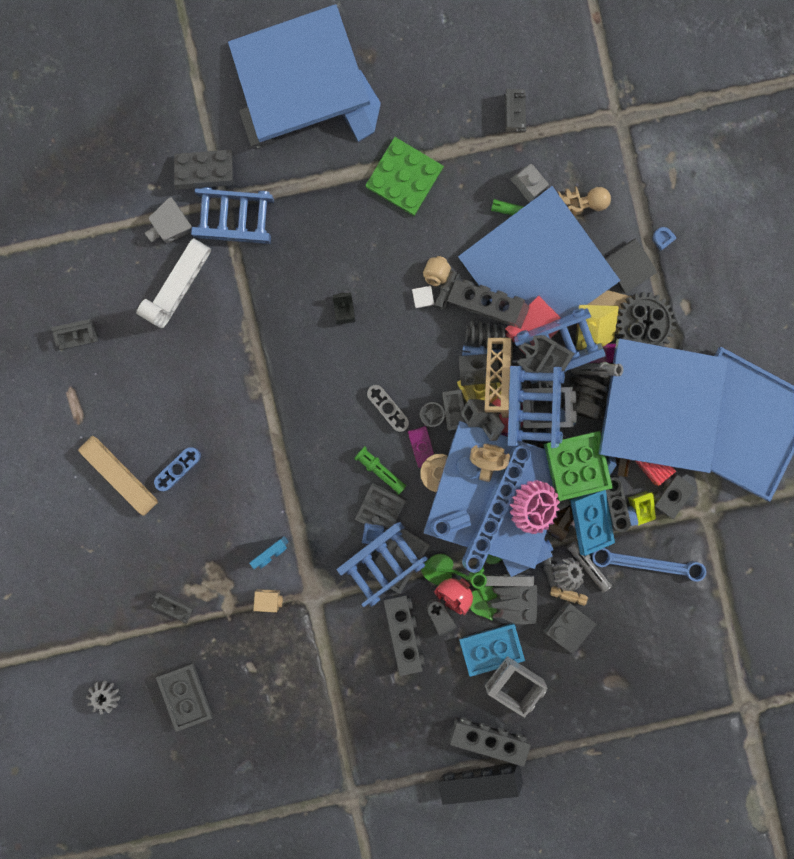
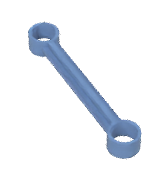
M602 548L600 550L606 551L608 557L604 563H597L595 560L597 551L591 553V560L599 567L613 564L685 575L688 579L696 582L703 580L706 576L705 566L696 561L682 564L610 553L606 548ZM697 564L701 568V574L696 578H692L689 570L691 566Z

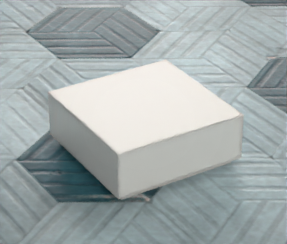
M431 286L412 289L415 309L434 305Z

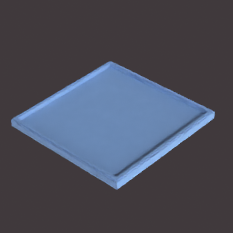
M336 4L228 41L259 142L370 105Z
M553 186L458 256L479 286L484 285L495 293L497 290L508 294L507 297L514 298V296L523 298L528 306L540 296L561 318L571 315L573 311L579 309V305H588L620 281ZM509 305L504 306L503 312L508 310Z
M617 339L613 364H621L623 366V373L621 376H611L598 454L710 473L728 359Z
M719 347L715 356L727 358L728 364L711 472L770 502L794 454V386L736 354Z
M458 422L423 532L424 534L434 536L430 531V525L434 520L465 509L470 517L471 526L437 538L465 547L469 546L502 470L493 471L490 482L479 479L481 468L477 467L476 477L464 476L458 472L457 462L464 456H470L471 448L475 445H478V448L483 447L484 444L496 445L505 449L504 453L507 455L514 447L508 446L507 436L500 434L497 441H490L482 428L469 427L467 423ZM520 442V445L527 446L530 449L531 458L517 490H521V484L524 485L527 484V481L534 480L548 483V485L553 487L545 449ZM519 449L516 453L519 460L524 457L522 449ZM511 467L508 471L511 478L516 475L514 467ZM503 485L500 492L503 496L507 495L508 487ZM495 503L492 510L495 514L499 513L501 509L500 504ZM509 506L489 554L535 569L547 530L536 534L523 532L511 520L513 515L509 512L513 508ZM491 521L485 523L484 528L486 532L491 531L493 528ZM439 522L436 525V530L438 533H442L445 526ZM483 539L479 540L476 544L478 550L483 549L485 546Z

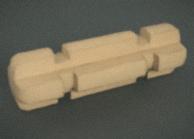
M557 586L551 587L550 595L558 598L559 596L560 599L573 603L577 602L583 606L587 603L588 597L586 595H578L577 592L563 591V589Z

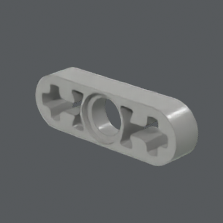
M371 386L367 391L369 400L394 430L398 432L406 430L409 425L407 417L381 386ZM372 389H379L381 391L379 395L382 399L384 396L387 397V400H384L380 406L376 404L379 400L376 397H371ZM385 403L393 405L394 410L392 413L386 414L383 412L382 407ZM396 411H398L400 414L396 416L400 420H405V422L403 423L405 427L397 428L395 426V424L397 423L396 420L393 418L392 421H390L388 417L393 416L396 413Z
M484 574L487 578L485 586H534L533 575L517 574L511 577L510 574Z

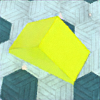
M645 491L628 497L630 506L636 512L639 522L638 526L656 519L654 496L651 492Z

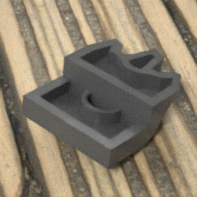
M545 335L534 336V346L526 343L519 346L527 357L526 359H519L517 363L525 371L531 373H553L554 367H562V371H565L575 354ZM544 381L553 387V381Z
M537 585L496 586L492 588L493 593L497 594V597L487 601L489 608L497 609V612L492 617L500 623L537 624Z

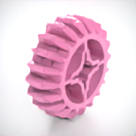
M538 480L527 481V484L524 485L521 484V490H516L517 495L512 497L514 502L510 504L513 510L509 513L513 515L511 520L515 522V526L523 532L531 534L543 533V530H549V524H554L553 519L557 518L556 511L560 510L557 507L560 501L556 499L558 494L554 492L555 489L548 485V483Z

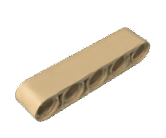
M91 436L78 449L82 456L141 515L145 516L158 503L153 494L96 437Z

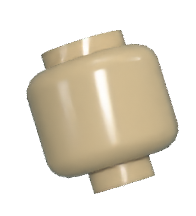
M444 257L430 258L423 271L425 281L433 286L444 284L447 281L451 267Z

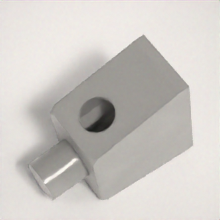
M532 164L525 166L510 179L529 203L549 189L548 182Z
M170 197L148 218L154 227L146 231L145 234L151 242L161 236L166 243H170L190 234L192 226L173 198Z

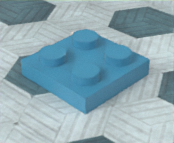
M283 536L249 564L253 569L258 566L260 569L272 560L270 558L272 555L277 557L287 549L285 545L289 541Z

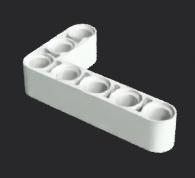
M193 238L155 300L151 302L144 299L136 313L152 324L164 328L208 258L211 248Z

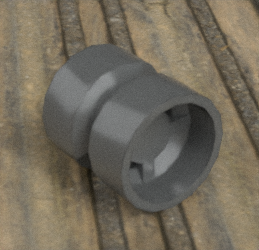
M436 402L425 404L419 412L420 421L427 427L440 425L445 417L443 407Z

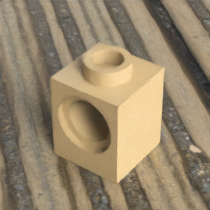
M257 589L255 591L254 611L277 612L279 607H282L283 596H280V590Z

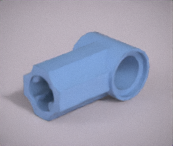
M463 509L434 520L430 525V531L434 536L444 537L471 526V520L466 510ZM439 522L445 526L442 533H438L436 530V525Z

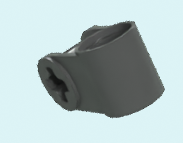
M433 598L427 602V612L440 637L457 628L452 617L439 599ZM435 604L439 610L437 612H435L432 607Z

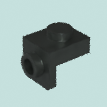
M352 293L333 295L336 324L356 322Z

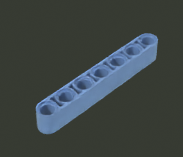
M514 446L509 452V464L501 471L462 560L464 568L470 572H479L485 563L513 499L512 497L531 458V451L527 446ZM519 449H522L524 452V457L521 460L516 456ZM511 467L516 469V475L513 478L508 474ZM503 485H506L509 490L505 496L500 492ZM495 503H499L501 507L497 514L492 510ZM491 521L493 528L491 531L486 532L484 528L485 523ZM483 539L485 546L483 549L478 550L476 544L479 540ZM476 558V566L470 568L468 566L469 560Z

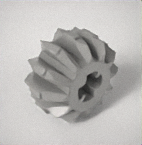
M573 558L557 561V564L553 566L554 572L552 575L555 576L554 582H557L558 588L563 589V591L578 589L584 583L582 579L584 574L581 571L583 567H579V561H574Z
M106 680L102 684L96 682L94 687H90L88 690L90 694L86 696V699L91 701L87 706L93 705V712L99 709L100 715L104 714L105 711L110 713L112 708L118 706L116 701L120 700V696L115 694L119 692V689L113 690L114 683L108 686ZM101 694H103L104 697H106V700H105V701L102 700L103 697H102V698L100 697Z

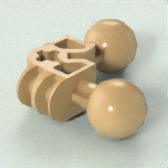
M574 187V192L572 193L569 189H565L564 195L557 191L574 216L581 215L583 209L589 207L594 211H603L607 209L611 202L609 191L603 187L591 189L588 195L580 198L577 187Z

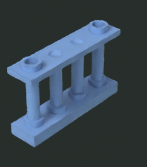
M211 187L195 188V193L198 197H202L200 225L192 227L191 235L194 238L271 244V236L265 230L267 202L274 203L273 195H270L269 192L258 191L257 194L212 190ZM210 198H221L219 226H217V229L209 228L207 225ZM229 199L240 200L239 221L236 230H228L227 227ZM248 201H259L258 224L255 232H249L246 229Z
M588 308L577 309L571 315L530 331H521L514 337L516 346L523 343L531 345L530 341L533 340L534 336L545 335L550 338L548 334L560 330L566 348L575 353L565 371L606 356L601 343L597 344L593 341L586 319L591 318ZM575 323L579 324L587 345L585 349L580 351L575 349L567 329L568 326Z
M510 366L508 446H518L523 440L551 441V448H557L562 443L560 404L561 383H564L565 378L562 367H554L553 373L525 372L521 366ZM525 380L553 381V393L524 392L522 390V382ZM524 400L553 401L552 413L524 412L521 410V403ZM523 420L552 421V432H523L521 430V422Z
M401 522L394 524L336 569L340 575L346 573L351 575L368 598L362 603L363 607L369 604L372 607L380 601L379 596L413 570L417 573L425 567L424 562L428 558L425 556L418 560L401 536V531L405 529ZM390 539L396 541L412 563V566L407 570H402L386 548V542ZM373 552H380L398 577L389 583L371 559ZM361 562L367 565L383 587L375 594L357 571L358 568L356 566Z

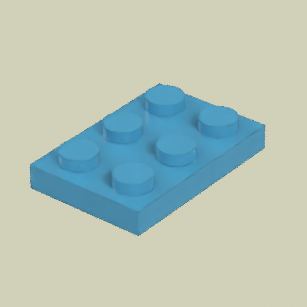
M606 490L570 500L581 555H589L615 543Z
M507 624L459 638L470 677L498 669L507 656L517 663L525 661L515 624Z

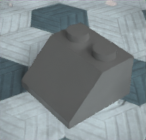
M565 601L543 631L566 650L574 654L597 624L570 602Z

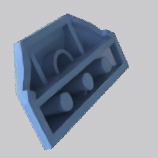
M361 70L359 72L370 105L341 114L358 142L375 132L381 105Z

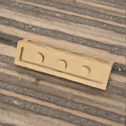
M488 338L485 412H501L502 418H509L510 366H512L513 353L512 339ZM492 344H503V349L496 354L492 350ZM496 360L502 363V367L497 372L491 368V365ZM497 377L502 382V385L494 390L490 383ZM497 396L501 400V406H489V402L493 397Z

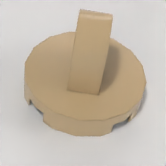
M484 444L480 448H478V445H475L471 448L470 461L481 468L480 480L490 482L493 471L503 470L508 466L510 455L509 453L507 455L504 453L505 449L491 444Z
M435 454L427 458L420 471L424 486L434 492L437 491L448 457L444 454Z

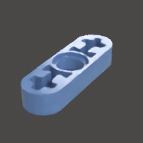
M193 447L186 448L155 478V488L159 491L171 489L199 462L201 458L199 450ZM188 452H195V460L191 459L186 464L180 461L181 458L186 460L189 457ZM175 464H180L183 468L180 475H176L172 471ZM168 471L170 476L175 478V480L173 481V479L170 478L166 482L168 486L161 487L160 478L166 479L169 476L168 474H166V472Z

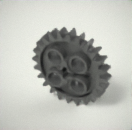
M641 292L640 295L637 293L633 294L632 298H626L627 303L623 302L620 304L623 309H618L620 316H617L619 324H616V328H619V331L615 334H621L622 337L620 339L664 347L663 343H670L667 337L674 336L670 330L676 329L675 326L671 325L676 321V319H671L675 312L668 311L671 304L665 306L666 299L659 301V294L654 297L652 292L647 293V295L645 292ZM636 307L640 310L639 317L635 315ZM654 311L658 313L657 320H655L653 317ZM633 326L637 329L636 336L631 332ZM651 330L655 332L654 339L650 337Z

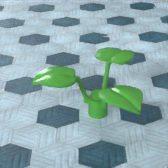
M435 554L424 563L425 567L421 569V572L433 584L439 585L442 581L452 578L451 573L469 580L478 589L472 591L473 602L470 609L477 615L493 620L492 617L497 612V609L489 608L487 601L495 599L497 594L493 593V586H485L487 578L483 574V567L479 572H470L469 575L452 570L453 561L446 554ZM488 554L485 561L488 564H496L502 558Z

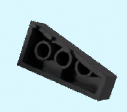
M504 763L457 773L447 772L441 776L438 784L442 805L519 797L523 780L520 765Z

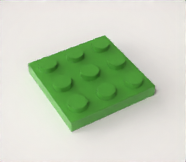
M394 137L365 187L415 216L444 166Z
M600 431L562 439V443L557 448H551V442L544 444L552 484L555 489L554 492L558 494L556 499L559 501L612 488L606 456L598 454L601 441Z

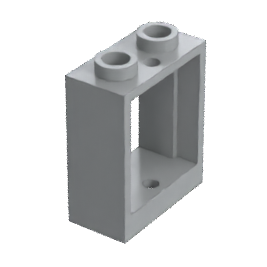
M561 387V392H565L566 422H560V427H573V423H576L577 420L576 411H573V403H576V392L572 391V387ZM553 388L522 389L524 392L553 393ZM524 400L523 411L534 412V401ZM523 420V428H552V422L534 423V420Z
M508 656L485 685L489 696L524 718L533 711L537 701L544 697L547 691L544 679ZM514 671L535 683L521 702L501 691V688Z

